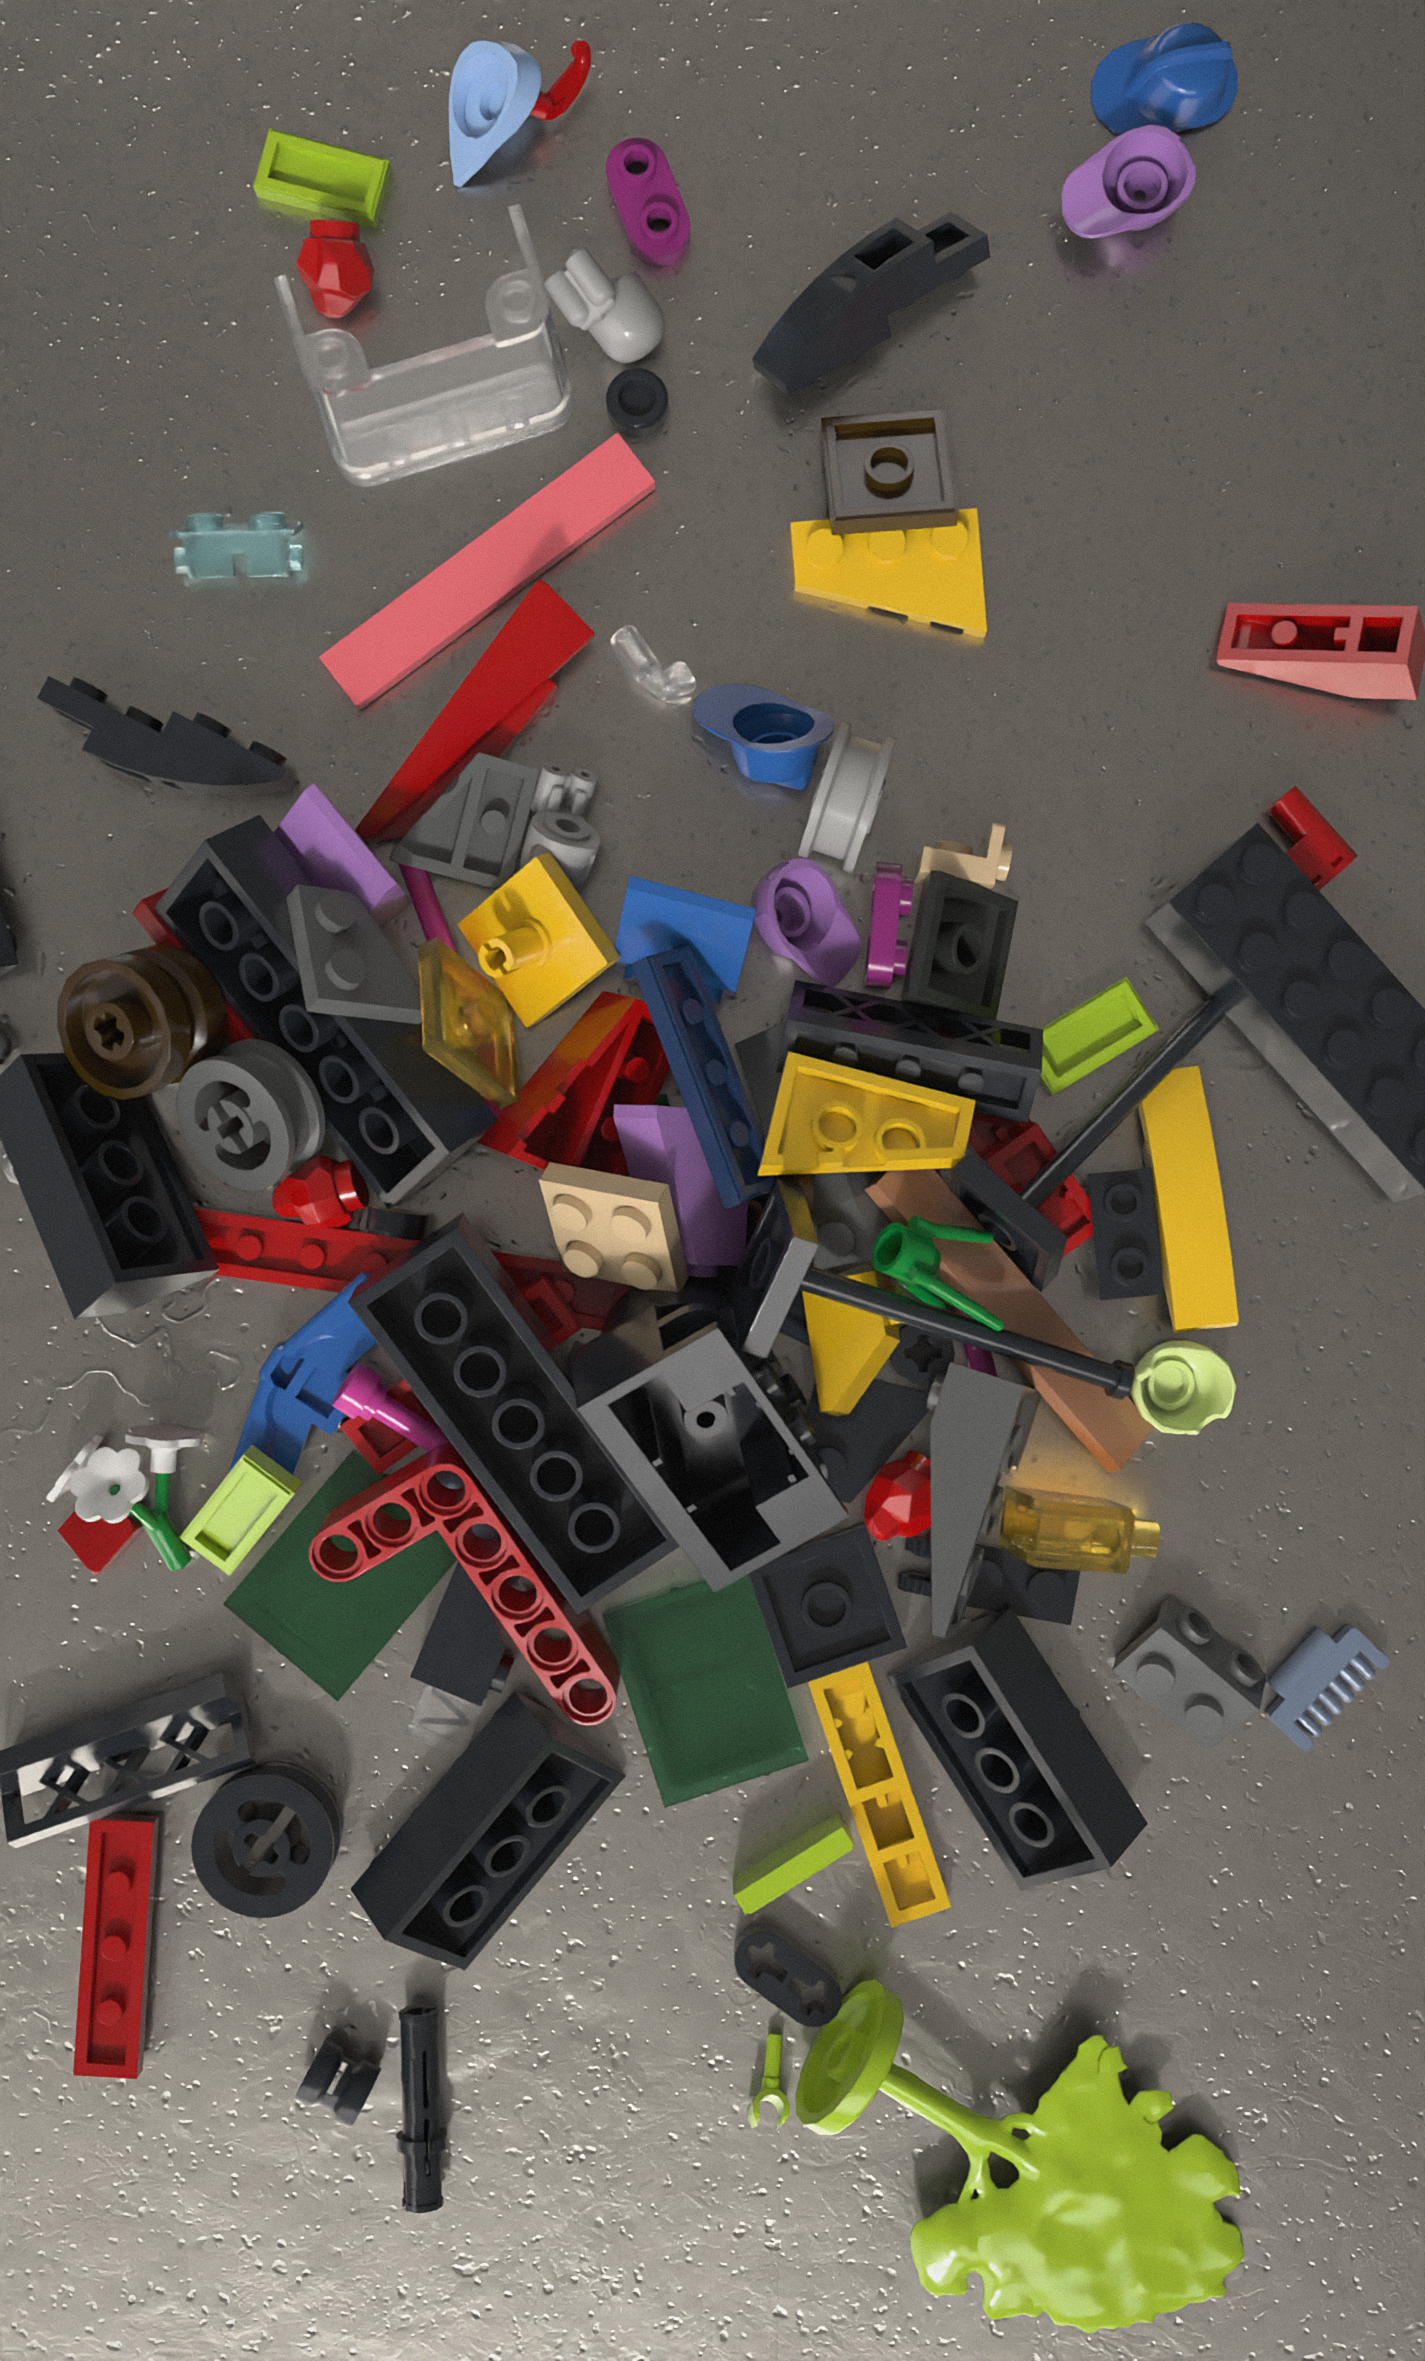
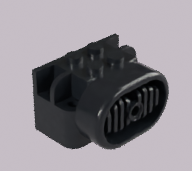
M689 1276L684 1287L679 1292L643 1290L633 1286L613 1304L604 1319L600 1335L570 1352L577 1410L714 1593L850 1517L847 1508L827 1481L828 1470L822 1454L814 1444L818 1442V1437L802 1410L807 1407V1402L801 1389L790 1373L784 1374L782 1366L772 1348L767 1358L741 1351L730 1293L720 1284L705 1277Z

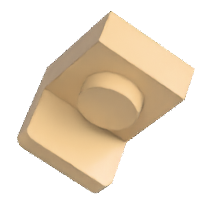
M992 823L986 832L982 857L973 856L972 847L958 842L937 841L935 848L924 846L918 857L914 883L923 884L931 870H936L992 890L996 880L1006 881L1011 863L1013 844L1003 842L1006 824Z

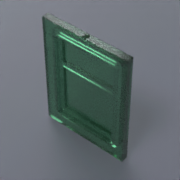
M356 1449L351 1451L223 1603L225 1607L273 1646L279 1655L286 1657L337 1702L457 1561L456 1556L438 1530H435L358 1577L346 1582H331L322 1578L313 1570L309 1561V1547L326 1515L338 1505L389 1476V1474L383 1472L378 1475ZM386 1503L383 1505L385 1512L394 1519L407 1520L411 1518L409 1512L397 1503ZM343 1535L330 1536L338 1548L344 1551L357 1550L355 1543L350 1538Z
M748 1574L715 1593L704 1579L682 1587H672L667 1592L602 1613L664 1808L700 1796H709L712 1792L760 1776L766 1777L773 1772L809 1761Z

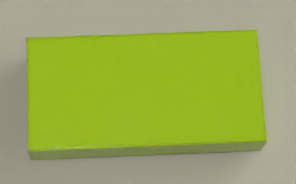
M269 128L253 188L259 198L376 229L391 177L392 167L388 159Z
M1127 977L1042 1028L1043 1059L1040 1082L1050 1097L1159 1030ZM1020 1048L1023 1053H1026V1049Z
M251 1445L179 1538L230 1576L303 1483L254 1445Z
M839 1811L835 1812L733 1877V1896L745 1915L747 1913H754L853 1850L854 1842L851 1830Z

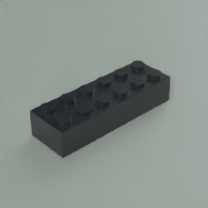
M257 815L204 840L153 910L181 946L206 966L218 984L222 998L255 1039L264 1040L282 1048L305 1069L319 1093L324 1109L326 1131L389 1210L438 1177L499 1119L423 1022L411 1024L307 1012L286 898L297 884L316 886L286 849L284 843L275 835L264 819Z
M1257 822L1225 848L1144 922L1209 995H1214L1223 1001L1228 1009L1227 1015L1394 1203L1425 1194V1009Z
M463 1212L357 1284L348 1304L577 1614H580L680 1547L577 1410L570 1360Z

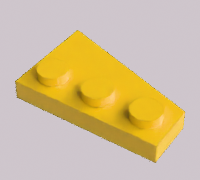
M977 508L958 509L957 526L832 535L830 519L790 522L794 591L865 609L871 606L908 615L907 619L929 625L932 621L963 629V633L985 638L987 623Z
M788 1051L757 1176L954 1168L965 1156L976 1101Z

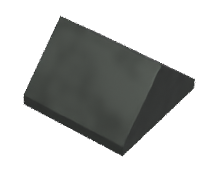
M931 870L922 886L901 1001L996 1020L1019 901L946 872Z

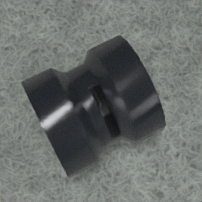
M325 2039L294 2099L310 2108L321 2105L329 2109L333 2120L351 2129L378 2078L381 2068L367 2060L354 2062L344 2056L342 2047ZM337 2071H342L343 2073L332 2094L327 2093Z

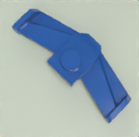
M360 1273L288 1340L279 1342L274 1347L259 1370L260 1381L228 1474L248 1448L254 1445L294 1476L312 1424L330 1436L336 1431L346 1415L331 1406L332 1400L353 1369L350 1366L377 1343L348 1304L357 1284L368 1278L372 1273Z

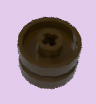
M164 943L82 964L66 979L58 999L57 1029L66 1057L79 1077L100 1094L121 1100L144 1096L161 1090L169 1084L181 1082L185 1073L193 1065L206 1058L217 1056L221 1052L226 1040L227 1012L218 984L206 966L183 948Z

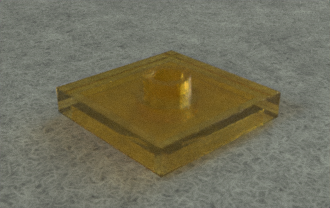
M436 937L420 945L418 957L423 1050L499 1108L503 1109L519 1102L513 1008L503 991L439 938Z

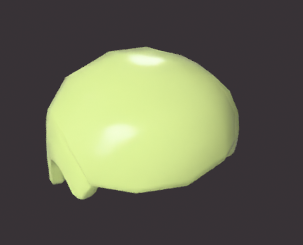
M1178 1339L1161 1343L1143 1356L1135 1367L1134 1381L1130 1393L1139 1415L1162 1433L1197 1435L1205 1425L1214 1419L1226 1418L1233 1407L1237 1383L1230 1364L1207 1345L1187 1339Z

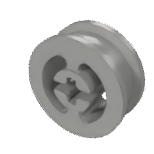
M842 720L829 759L825 760L809 808L808 815L810 816L798 856L807 858L813 850L843 860V871L853 872L865 835L869 834L880 797L886 783L884 778L897 738L887 736L881 744L851 734V723Z

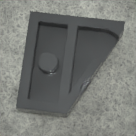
M476 752L392 849L389 861L498 890L513 877L540 769Z
M301 884L296 885L286 899L307 1012L420 1024L432 1012L430 1003L357 893Z

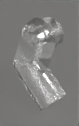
M625 626L614 633L610 640V645L631 678L665 704L682 702L680 697L690 694L695 690L696 681L684 662L678 661L664 670L635 626Z

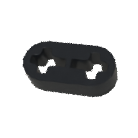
M755 1923L747 1926L738 1935L734 1944V1965L738 1976L745 1984L804 2026L820 2027L828 2024L837 2016L842 2005L841 1986L837 1974L828 1964L781 1929L769 1923ZM768 1942L773 1944L774 1960L784 1969L780 1973L766 1962H762L757 1969L750 1966L751 1952L748 1948L753 1945L758 1949H762ZM795 1976L809 1987L815 1986L819 1980L824 1982V1995L827 2000L823 2004L817 2000H812L807 2006L803 2005L801 1989L791 1980Z

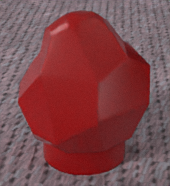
M309 220V238H305L302 241L295 267L302 281L311 292L314 307L328 318H342L371 290L374 267L366 244L360 242V224L335 220Z
M319 1154L297 1168L273 1191L271 1203L274 1210L281 1217H300L307 1226L338 1228L352 1220L355 1210L368 1207L369 1192L366 1180L350 1160L339 1162Z
M909 1450L901 1462L896 1460L886 1463L881 1467L866 1495L864 1520L869 1533L880 1541H888L895 1536L907 1538L915 1536L931 1526V1460L918 1452Z

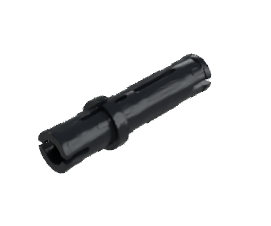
M415 2005L405 2007L398 2012L401 2036L402 2130L396 2134V2149L399 2153L403 2154L404 2197L402 2199V2207H405L407 2212L427 2213L438 2210L444 2204L442 2196L441 2151L447 2147V2131L440 2127L438 2025L440 2010L436 2006Z

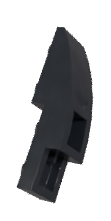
M952 211L918 230L898 217L894 218L868 234L839 256L793 301L770 330L753 356L754 369L789 395L796 390L812 385L816 379L842 364L862 357L869 349L891 337L888 319L890 313L910 306L915 299L946 282L960 278L967 270L990 258L988 235Z
M48 676L37 697L54 713L91 731L82 751L95 761L124 775L159 787L197 795L263 797L292 793L297 783V780L289 771L283 768L287 760L286 757L257 741H252L249 749L227 739L231 732L228 727L200 712H197L194 719L190 720L173 711L161 734L160 731L164 726L161 721L133 706L128 707L125 715L104 704L108 698L106 693L76 677H73L68 686Z

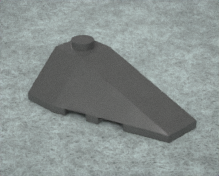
M787 1021L734 1044L766 1137L782 1073H777L776 1071ZM881 1171L814 1174L813 1225L819 1242L813 1257L814 1267L840 1274L872 1260V1249L877 1236L885 1227L892 1224V1221L864 1190Z
M950 1362L946 1374L939 1372L936 1375L927 1401V1408L934 1411L930 1423L932 1634L942 1638H947L957 1633L984 1558V1549L976 1546L980 1534L988 1536L994 1524L998 1523L1004 1506L1002 1501L1004 1488L998 1486L1002 1473L1007 1475L1011 1469L1017 1471L1041 1399V1394L1036 1389Z

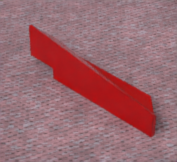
M541 578L528 592L356 827L355 832L367 844L372 845L378 844L381 840L403 838L476 752L504 759L558 691L557 685L550 678L595 636L594 631Z

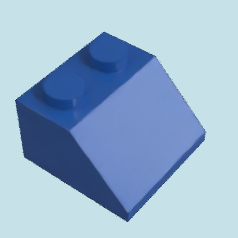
M630 876L615 949L621 958L614 965L615 967L625 969L624 980L639 984L632 968V963L646 956L689 945L712 1004H720L722 995L732 998L736 996L754 929L757 909Z

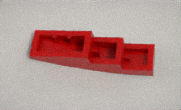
M936 1032L939 1036L957 1039L952 1034ZM973 1112L967 1142L968 1149L1016 1193L1057 1153L1038 1123L1031 1121L1030 1118H1028L1026 1123ZM1071 1174L1037 1209L1042 1216L1068 1237L1063 1257L1093 1236L1089 1197L1074 1175Z

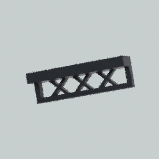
M795 980L776 1072L782 1073L789 1051L975 1100L974 1112L1027 1123L1042 1073L1043 1029ZM803 1005L827 1009L832 1013L804 1009ZM877 1019L891 1022L895 1026L878 1024L873 1020ZM936 1032L952 1034L957 1039L939 1036ZM999 1044L1026 1049V1053L1003 1049Z
M218 1673L0 1750V1795L2 1798L7 1843L14 1848H18L256 1764L243 1693L225 1675ZM231 1723L236 1750L211 1759L197 1752L211 1729ZM187 1738V1740L185 1741L184 1745L181 1744V1743H179V1742H177V1741H180V1740H183V1739ZM168 1746L179 1752L165 1775L148 1780L137 1774L151 1750ZM126 1759H127V1761L125 1762L124 1766H122L121 1764L117 1763V1762H120V1761H123V1760H126ZM191 1760L198 1762L197 1764L188 1766ZM108 1767L118 1773L103 1797L87 1801L77 1795L92 1771ZM67 1780V1782L65 1783V1785H64L63 1787L60 1786V1785H58V1783H61V1782H64V1781ZM131 1781L137 1783V1785L128 1788ZM44 1788H48L58 1794L43 1818L25 1824L21 1796ZM72 1802L78 1805L68 1809Z

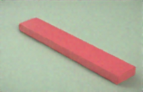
M617 432L320 655L319 659L358 711H361L656 489L655 480Z

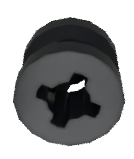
M907 1324L899 1327L901 1341L889 1356L890 1364L897 1374L911 1383L927 1385L933 1383L939 1372L947 1373L949 1364L954 1362L955 1357L952 1339Z

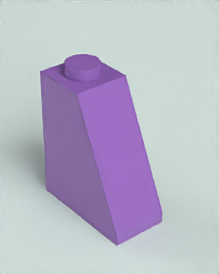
M614 1104L613 1118L630 1177L669 1185L688 1276L718 1277L719 1265L738 1266L746 1250L748 1201L727 1209L724 1208L687 1109L685 1107Z

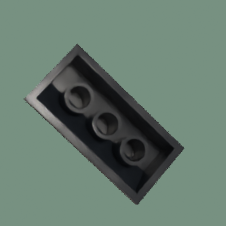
M64 1052L20 1054L0 1075V1139L74 1320L129 1312L215 1274L219 1270L218 1264L145 1095L121 1100L100 1094L79 1077Z
M1012 1607L966 1624L957 1630L956 1635L944 1638L887 1676L1021 1891L1111 1868L1148 1824Z
M513 1692L506 1702L494 1713L491 1720L462 1755L454 1761L451 1768L424 1801L412 1812L409 1819L380 1854L372 1860L370 1866L350 1890L385 1941L465 1971L626 1775L616 1764L552 1711Z

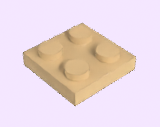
M552 1162L548 1164L539 1178V1183L563 1271L574 1273L581 1277H593L632 1285L643 1290L679 1292L684 1287L689 1276L668 1184Z

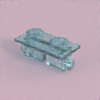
M282 511L248 513V523L224 524L222 513H196L185 515V525H179L167 532L168 539H183L184 548H175L174 550L175 569L177 574H188L190 580L234 578L236 576L234 554L244 553L246 577H291L292 571H302L304 568L302 546L291 545L290 536H295L304 529V522H286V514Z

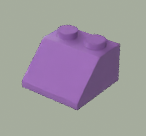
M315 783L305 789L274 831L275 835L284 843L286 849L316 887L357 893L379 928H383L411 905L412 900Z

